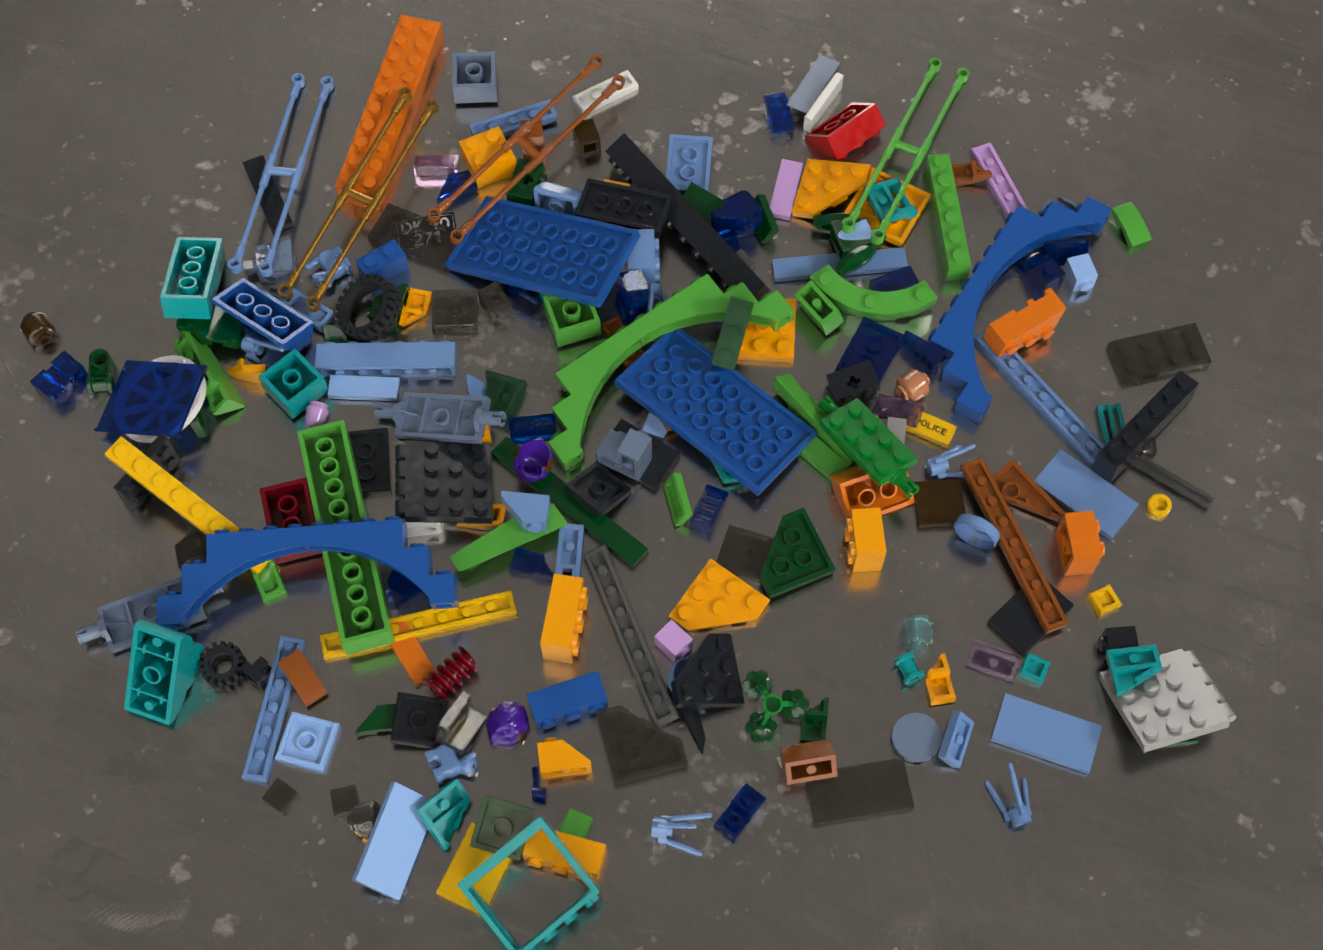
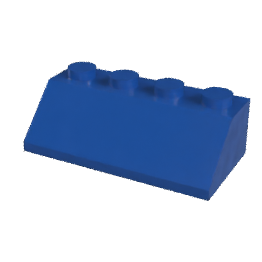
M241 278L212 298L213 304L289 351L296 349L299 352L312 342L313 321L245 278Z

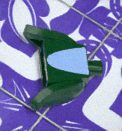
M836 213L813 216V225L818 230L830 234V239L840 258L835 272L841 277L865 266L876 253V244H873L870 238L872 231L877 228L872 229L866 218H857L854 231L852 233H845L841 229L842 221L849 214Z

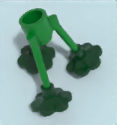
M752 670L747 673V679L742 683V688L747 692V696L752 700L758 697L764 699L763 709L765 712L761 714L758 712L752 713L749 718L750 721L745 725L746 731L751 733V738L754 741L762 739L769 741L772 739L773 732L777 729V723L772 720L771 715L783 711V716L786 719L794 717L801 719L805 716V710L809 707V700L804 697L802 690H785L781 698L779 695L769 694V690L773 688L774 683L768 678V673L765 670L758 672Z

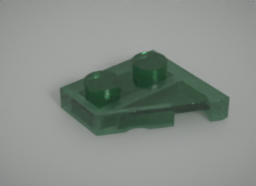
M486 370L487 388H485L486 397L491 399L489 411H504L506 413V420H501V422L509 424L528 386L527 382Z

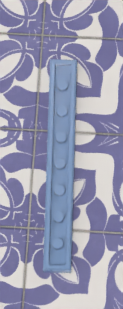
M987 328L976 335L974 343L1092 468L1095 458L1104 447V444L1017 352L998 358L983 339Z

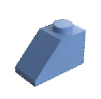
M501 491L503 506L523 529L531 533L547 532L551 509L550 495Z

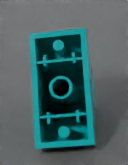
M143 619L137 621L134 624L124 710L170 725L181 710L186 691L194 683L199 673L198 661H202L200 655L201 653L204 654L203 645L193 641L192 637L187 634Z

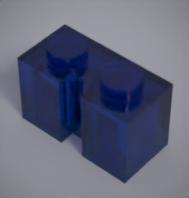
M641 269L620 272L617 286L620 292H616L615 307L622 324L633 323L637 316L646 313L649 287Z
M65 350L51 362L52 366L47 371L43 369L30 381L35 391L55 408L65 402L69 395L78 387L84 385L88 375L84 366Z

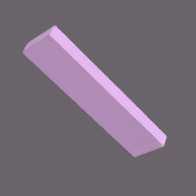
M991 142L971 148L970 154L973 160L977 162V165L985 171L990 170L992 172L991 178L985 181L1005 218H1007L1010 212L1014 213L1018 205L1028 210Z

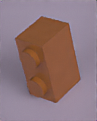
M829 739L779 747L781 768L787 785L838 777L836 754Z

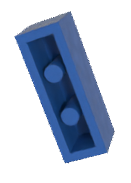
M598 671L526 694L537 729H550L556 726L557 722L563 720L574 721L580 718L581 714L587 712L598 713L604 710L605 706H608V698Z

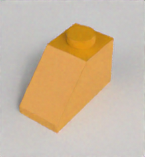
M546 738L542 742L537 743L542 779L592 773L591 760L564 740Z

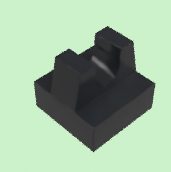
M261 656L253 664L245 661L240 667L243 675L262 690L266 688L268 682L266 675L271 670V666L268 665L269 662Z

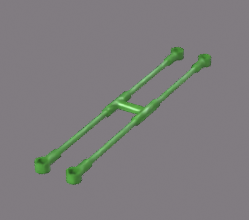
M931 58L929 60L924 81L899 127H896L882 153L883 157L857 205L851 210L849 216L843 219L841 226L843 232L852 233L854 231L856 220L861 212L860 209L886 160L890 158L896 148L915 157L885 218L881 220L878 228L872 231L871 242L876 245L883 243L885 232L890 224L889 220L913 174L921 165L956 92H959L962 84L968 81L969 71L966 68H959L957 70L956 80L951 87L952 91L928 136L923 140L920 148L900 141V138L928 82L932 80L935 73L940 71L941 60L938 58Z

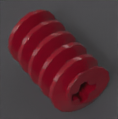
M458 646L460 653L456 651L451 653L453 660L449 658L444 659L445 667L440 664L436 666L438 674L431 671L429 673L430 680L422 679L435 696L447 700L446 690L455 693L453 684L456 683L462 686V676L469 680V669L475 673L478 672L475 666L476 662L462 646Z

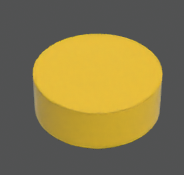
M1161 493L1152 495L1147 502L1148 512L1157 518L1167 516L1172 508L1170 498Z

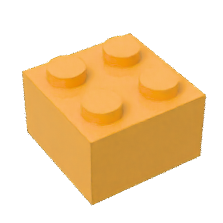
M499 126L459 141L461 157L471 176L501 149L500 146L506 142ZM511 149L507 153H503L474 181L477 189L513 175L517 162Z
M881 508L851 509L850 517L846 518V528L843 530L844 541L849 542V550L846 551L847 564L852 565V573L881 571L887 553Z

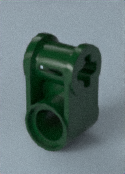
M95 349L89 355L87 389L90 395L103 391L115 393L116 365L105 349Z

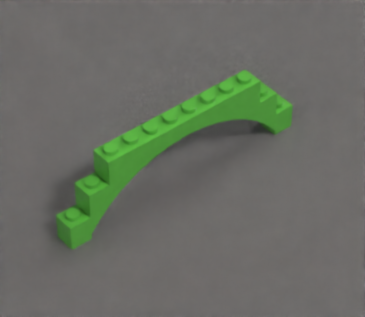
M708 274L695 278L685 289H678L672 294L671 298L665 302H658L653 307V310L647 314H640L633 323L627 327H620L615 332V335L608 339H602L596 344L595 348L589 352H582L575 361L570 364L566 363L558 369V372L555 373L557 382L568 397H562L557 400L552 407L554 417L565 431L557 432L550 438L548 442L550 451L565 471L585 459L582 449L583 436L587 419L598 394L613 372L628 357L647 343L680 328L701 323L724 321L731 296L753 302L754 306L749 323L771 327L774 332L793 320L794 310L778 290L772 294H765L760 299V302H758L743 282L737 286H730L723 294Z

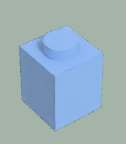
M1086 253L1067 258L1063 272L1072 292L1079 290L1087 291L1094 287L1098 274L1089 254Z

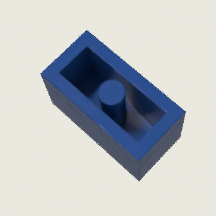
M395 239L355 260L361 278L363 274L370 275V273L390 280L409 269L406 254Z

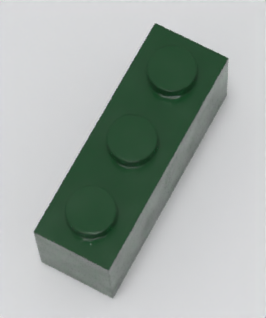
M731 296L711 364L735 370L754 306L753 302Z

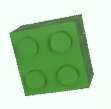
M551 295L543 296L544 311L557 347L601 335L600 319L595 306Z

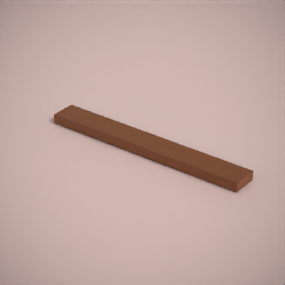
M983 457L961 464L960 470L983 515L1000 533L998 544L1044 633L1048 634L1068 626L1069 622Z

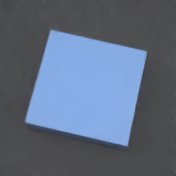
M292 711L275 756L276 761L324 773L340 729V724Z

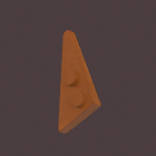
M1014 459L993 475L1007 503L1060 523L1065 512Z

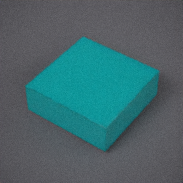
M1028 652L1018 677L1041 686L1051 662Z

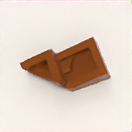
M973 159L970 163L951 164L956 187L990 179L992 176L990 170L985 171Z

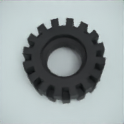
M220 641V645L214 642L212 643L213 648L210 649L208 646L205 648L206 654L201 653L200 658L202 661H198L199 671L205 681L212 687L216 686L220 690H222V686L225 689H230V684H233L235 687L238 685L236 682L238 679L240 681L244 679L240 667L246 661L245 656L237 645L234 646L232 642L226 644L225 641ZM222 657L230 658L232 666L229 671L225 673L214 671V664L218 659Z

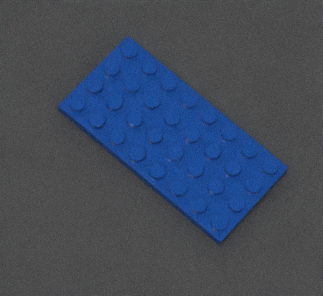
M486 196L475 215L494 197ZM500 199L475 223V226L464 236L462 243L456 245L445 265L448 270L601 308L638 242L640 233L635 229Z
M680 328L664 334L615 379V385L755 495L759 496L813 441L818 432L737 370L733 371L711 364L714 353Z

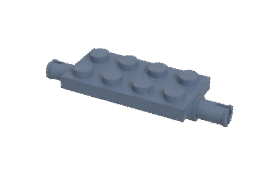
M404 392L403 399L399 403L394 405L376 404L375 408L380 410H374V417L376 419H393L396 425L394 436L398 439L481 444L485 426L503 427L505 422H501V420H506V413L504 411H489L491 399L486 396Z
M182 577L98 607L99 619L96 620L97 623L75 630L76 634H78L77 639L82 645L85 642L102 637L106 639L109 651L112 654L130 648L132 646L134 624L141 619L157 624V596L166 595L168 591H179L182 594ZM221 587V588H220L218 591H216L213 595L218 594V593H223V592H224L223 587ZM203 605L189 621V625L207 619Z

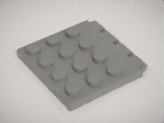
M1181 648L1159 655L1162 663L1161 671L1119 697L1115 695L1110 671L1099 672L1100 682L1143 752L1228 728L1230 722L1236 719V715L1228 703L1225 702L1224 697L1216 685L1213 684L1212 679L1191 650L1184 652Z

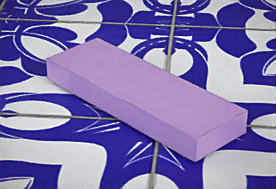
M786 159L781 160L770 204L774 218L790 221L803 163Z

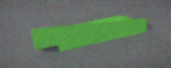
M791 374L776 376L774 378L773 390L789 405L788 410L818 432L817 437L850 465L849 468H852L854 460L820 426V419L826 417L827 414L818 407V403L806 391L802 390Z
M552 503L547 532L531 533L523 529L514 518H511L451 555L449 559L456 569L461 572L567 525V521Z

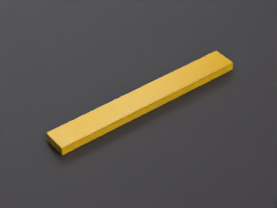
M512 590L459 602V608H432L393 617L390 620L391 623L405 620L412 631L395 635V641L411 637L418 639L517 615ZM392 624L393 634H397L399 627L396 624ZM339 631L319 635L324 660L347 655L341 645Z

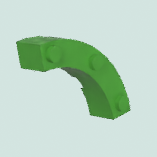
M829 264L811 275L809 282L812 280L842 312L866 320L894 321L899 318L912 317L935 306L938 299L925 280L898 291H872L846 281Z

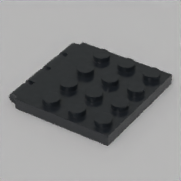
M405 441V444L396 445L395 516L405 518V522L492 524L490 443Z

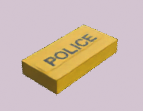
M916 408L913 409L906 423L907 432L946 449L957 426Z

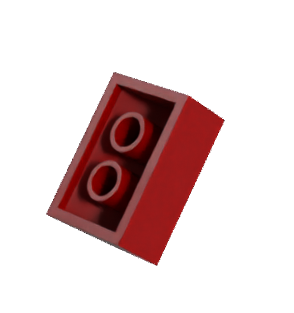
M852 102L806 134L805 138L826 159L841 161L848 156L847 153L862 147L864 141L879 135L880 130L886 127V124L876 103Z

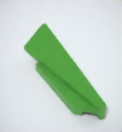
M181 331L180 339H175L173 347L178 356L193 361L204 374L206 380L205 397L207 396L213 415H220L244 408L246 406L245 402L209 346L202 342L195 334ZM186 370L190 381L193 382V374L191 371Z

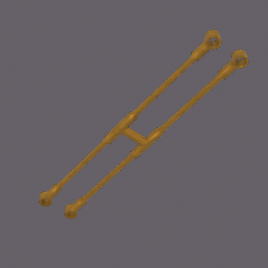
M407 87L400 88L398 91L399 97L391 109V114L355 173H352L334 202L332 211L296 270L292 271L286 283L278 287V293L282 299L288 300L293 296L292 289L298 281L302 269L338 210H341L349 197L367 205L324 282L319 285L314 295L306 300V306L310 312L320 310V301L325 295L330 281L363 226L370 220L385 195L387 186L423 126H426L433 114L438 113L439 105L437 100L429 99L426 101V109L418 121V126L383 184L379 185L373 197H369L353 189L360 179L361 172L395 116L400 113L405 103L412 100L411 90ZM284 290H289L288 293L282 294ZM313 302L317 303L315 306H310Z

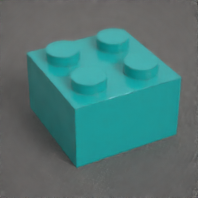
M293 349L258 376L263 389L292 419L303 412L310 401H317L328 392L324 377L296 349Z

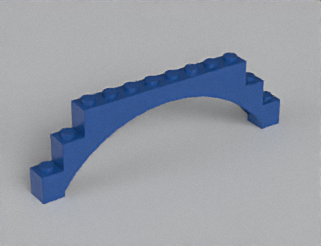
M1087 197L1083 204L1079 203L1075 211L1053 201L1049 208L1045 207L1040 216L1019 205L1014 213L1010 212L1005 220V227L998 229L994 237L995 242L993 245L989 244L984 251V259L982 262L977 261L972 271L974 274L971 278L967 277L961 287L963 291L960 295L956 294L950 304L951 309L949 312L945 311L939 320L940 326L938 329L934 328L928 337V341H930L928 351L946 359L940 369L943 372L941 381L958 389L953 400L956 402L955 412L979 424L991 404L992 395L986 392L982 383L974 351L975 320L989 289L1012 264L1041 246L1073 236L1087 234L1098 236L1108 221L1112 208Z
M398 516L385 517V520L375 521L373 518H363L360 520L361 522L351 523L349 520L336 521V524L329 525L325 522H314L312 526L304 527L301 524H289L287 528L265 526L263 530L240 528L239 532L221 529L216 530L215 534H206V563L203 560H193L190 564L182 565V594L179 591H168L166 595L157 596V624L169 629L189 628V621L200 607L233 578L266 561L302 552L335 551L349 553L384 564L407 577L429 597V604L433 609L459 608L458 578L448 570L436 571V575H433L431 549L423 543H413L408 547L407 524Z

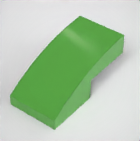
M1132 201L1111 209L1117 229L1122 228L1129 248L1152 240L1142 216Z

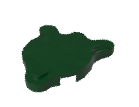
M215 304L211 319L179 318L176 321V328L178 330L195 334L205 344L212 346V342L222 343V347L232 349L241 347L243 339L240 334V320Z

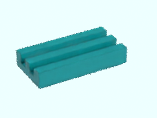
M1116 403L1114 406H1111V404L1102 406L1101 404L1096 407L1104 446L1110 441L1104 412H1107L1112 438L1117 434L1113 412H1115L1118 430L1120 431L1125 426L1120 403Z

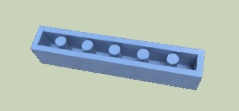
M423 340L416 342L394 341L393 343H381L379 341H372L370 343L354 341L347 343L325 342L324 344H316L315 369L324 379H330V375L399 378L456 377L457 349L455 342L441 340L439 342Z

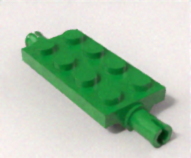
M825 396V399L822 398L819 401L818 407L827 414L826 417L820 419V426L879 487L886 482L897 485L908 498L912 497L910 493L913 495L918 493L919 486L907 476L909 468L917 464V457L858 398L842 407H839L830 396Z

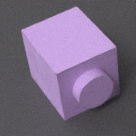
M672 619L654 636V645L674 663L683 657H688L693 651V639Z

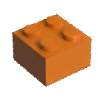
M1093 510L1064 513L1055 531L1064 576L1093 574L1101 558L1105 555L1104 542L1100 541L1098 534L1100 532V523L1098 519H1095Z

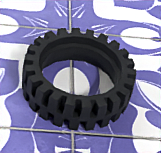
M363 274L362 278L360 276L355 278L356 283L351 281L348 284L349 289L344 288L342 291L345 295L338 298L341 304H336L335 309L338 312L335 313V317L338 319L336 320L337 325L340 326L339 328L345 334L359 342L370 343L371 341H378V337H385V331L390 332L392 330L391 324L396 325L397 320L394 318L400 317L401 312L397 309L402 308V303L400 302L402 298L398 294L399 290L387 279L378 274ZM381 290L383 300L378 314L368 324L356 327L354 320L358 304L372 291Z

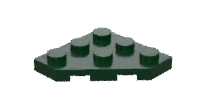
M804 507L782 516L760 573L759 579L769 599L833 574L836 570Z

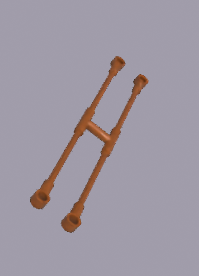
M598 54L593 55L589 63L579 72V75L534 118L526 122L501 145V149L449 198H445L436 208H430L427 212V220L433 224L437 223L440 220L441 214L452 205V202L503 153H507L517 143L532 159L472 219L466 221L459 229H454L451 232V243L455 245L461 244L464 236L490 208L526 174L532 172L555 150V146L604 99H608L616 90H621L624 87L625 78L622 75H615L611 84L601 93V96L552 143L549 142L539 152L523 137L578 82L585 79L592 71L601 68L603 58ZM593 60H597L599 64H595ZM435 213L438 217L432 218L430 214ZM457 234V235H459L461 238H460V239H455V238L453 237V235Z

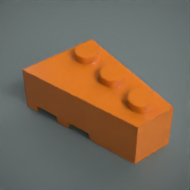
M1051 287L1046 289L1044 296L1037 301L1033 299L1026 302L1027 307L1017 313L1013 309L989 324L983 339L998 358L1006 354L1012 355L1019 348L1024 346L1030 347L1036 341L1042 338L1044 340L1048 339L1054 334V329L1067 307Z

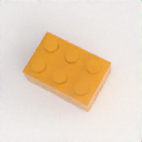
M554 574L540 641L543 660L572 664L573 657H578L580 642H578L579 633L583 632L584 627L583 610H587L589 596H587L588 587H584V580L581 577Z

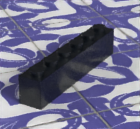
M1179 370L1098 452L1091 469L1111 483L1192 399L1199 383Z

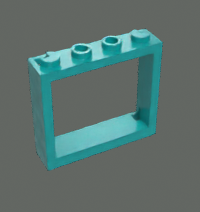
M543 815L534 820L457 884L508 950H538L535 947L537 943L542 939L546 943L558 933L556 928L563 922L566 925L570 924L579 916L576 911L583 905L587 908L593 905L599 899L597 894L601 891V888ZM542 829L589 890L520 946L473 885Z

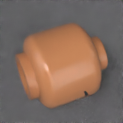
M911 369L896 380L895 392L901 401L915 403L929 393L930 379L925 372L921 373L916 369Z

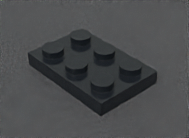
M161 433L143 453L167 472L174 469L179 460L170 440ZM127 473L113 487L124 505L133 512L146 501L150 493L149 490Z

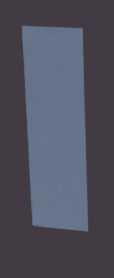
M819 55L787 103V106L807 113L841 63Z

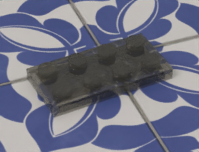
M1196 323L1109 341L1107 345L1123 385L1175 374L1179 370L1184 372L1206 367L1212 362Z

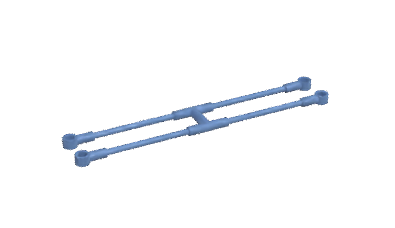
M296 73L292 76L293 85L289 94L290 99L274 146L268 155L259 181V189L241 242L236 248L234 257L227 263L231 273L238 274L243 270L241 262L246 250L245 245L264 189L267 187L271 175L291 177L289 192L270 249L267 250L264 261L258 265L261 276L270 277L273 274L272 264L276 254L275 249L294 192L298 188L307 161L306 156L323 104L327 100L329 91L333 90L335 86L331 76H324L320 80L322 88L318 97L319 102L301 156L298 157L295 168L275 167L276 154L294 101L298 98L300 89L306 85L303 74Z

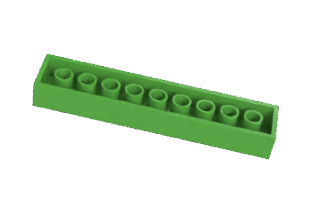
M344 419L297 431L316 522H325L329 525L336 524V521L349 520L351 523L361 522L360 520L363 518H368L351 440ZM322 551L341 645L346 654L349 655L395 643L378 562L349 553Z

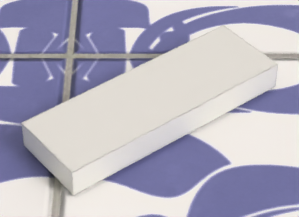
M628 70L618 74L625 78L624 87L621 90H616L608 99H604L594 110L638 90V83ZM613 77L572 96L573 102L581 113L601 96V93L611 84Z
M838 72L835 73L807 112L803 126L805 131L811 132L840 92L844 75Z

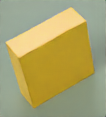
M1110 584L1087 595L1099 617L1122 606Z

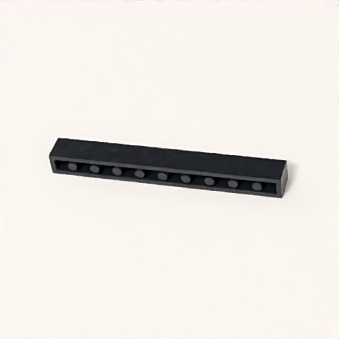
M625 133L605 151L610 156L608 161L615 169L620 167L624 171L622 176L629 184L634 182L639 189L673 195V203L666 224L670 229L675 227L679 231L677 236L685 245L689 242L693 246L691 252L699 260L702 257L707 262L705 267L713 275L717 273L722 278L719 282L726 290L732 285L737 286L743 282L758 302L765 294L771 291Z

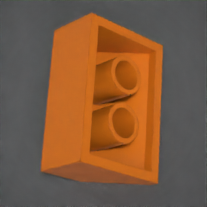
M859 465L830 475L835 498L845 519L850 517L851 509L880 507L881 515L915 503L914 495L910 493L912 497L908 498L897 485L886 482L879 487Z

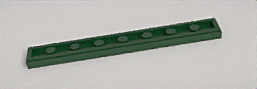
M506 436L491 451V456L516 475L513 469V457L520 446ZM551 471L548 472L546 478L536 482H525L540 495H550L551 504L553 503L557 509L576 524L584 525V530L602 545L605 544L612 553L632 569L649 552L646 546L607 515L598 519L564 491L566 483Z

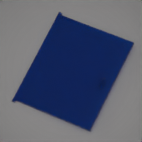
M126 360L97 428H94V431L159 436L161 433L166 437L181 438V431L208 366Z

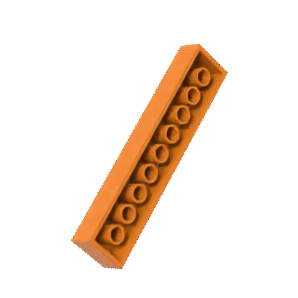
M400 15L335 185L337 197L352 173H355L391 114V109L399 97L398 91L402 87H407L411 90L412 100L405 103L400 113L395 116L361 172L360 179L353 190L373 197L404 149L444 40L442 24L440 22ZM391 181L387 186V191L383 196L382 200L380 201L379 205L377 206L376 210H381L388 189L390 187ZM349 197L345 202L348 204L367 207V205L358 202L354 199H351Z

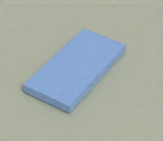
M391 782L352 878L353 881L394 900H400L427 831L426 826L415 809L429 798L397 782Z

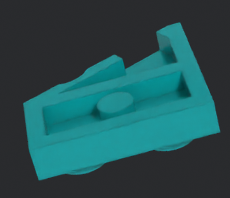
M1156 644L1106 650L1105 656L1116 697L1133 689L1162 669Z
M452 779L415 809L441 850L449 848L451 844L449 840L454 830L458 829L462 820V814L466 811L471 801V798L458 779Z

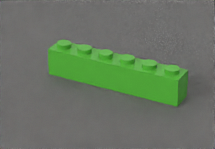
M949 153L927 155L924 173L928 193L931 194L930 204L945 282L965 280L970 273L971 261Z

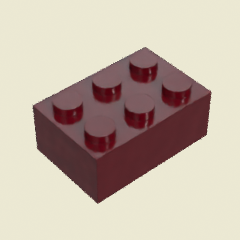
M307 477L259 488L266 526L287 528L289 524H301L304 527L312 526V523L316 522ZM322 551L290 554L275 558L277 564L320 554Z

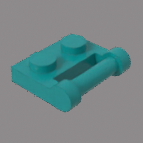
M899 178L874 184L866 198L879 222L885 218L894 201L890 191L897 195L902 186ZM905 193L899 201L903 208H899L897 205L889 221L894 222L904 218L912 219L917 216V209L911 205Z

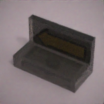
M463 691L438 724L435 740L461 754L487 718V716L469 708L471 695Z

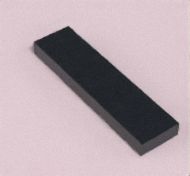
M263 155L242 162L256 195L266 164ZM271 175L269 183L264 189L260 205L274 234L284 202ZM287 213L282 230L294 226L289 213Z

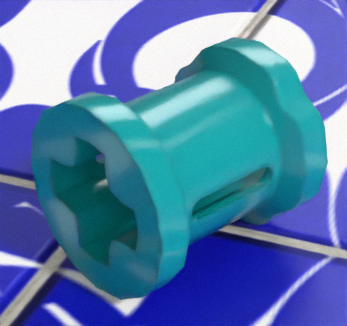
M913 652L901 655L894 660L895 666L899 667L904 677L903 682L905 685L915 683L925 675L923 671L919 670L914 660L915 655Z

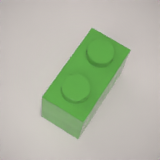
M812 280L794 294L798 305L826 336L844 322L837 307Z

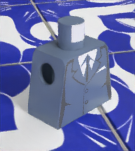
M290 237L278 240L272 264L274 272L270 277L261 276L258 265L264 261L266 252L270 249L272 242L255 247L256 259L243 261L245 274L257 273L263 285L285 284L292 271L296 270L294 247Z

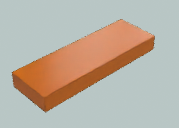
M405 620L391 623V625L396 624L399 627V632L394 634V636L412 632ZM415 637L395 641V643L390 644L416 688L424 684L423 678L430 680L429 673L431 671L437 673Z

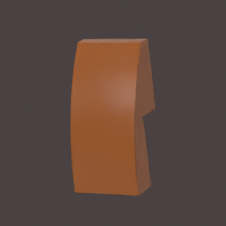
M300 649L278 661L279 666L306 707L328 694Z

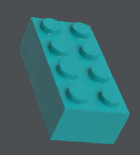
M176 238L160 295L164 318L211 319L214 308L212 298L217 296L226 260L222 238Z

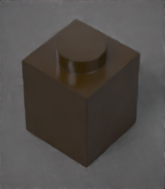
M593 118L582 120L572 130L580 157L601 152L600 137Z

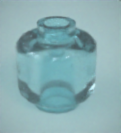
M909 615V618L903 621L902 641L910 645V650L925 651V646H930L934 643V622L929 620L928 615Z

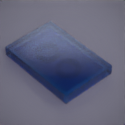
M863 317L834 372L870 359L880 384L905 335Z

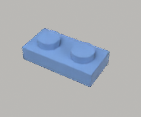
M952 711L938 757L952 768L961 767L975 723L961 711Z

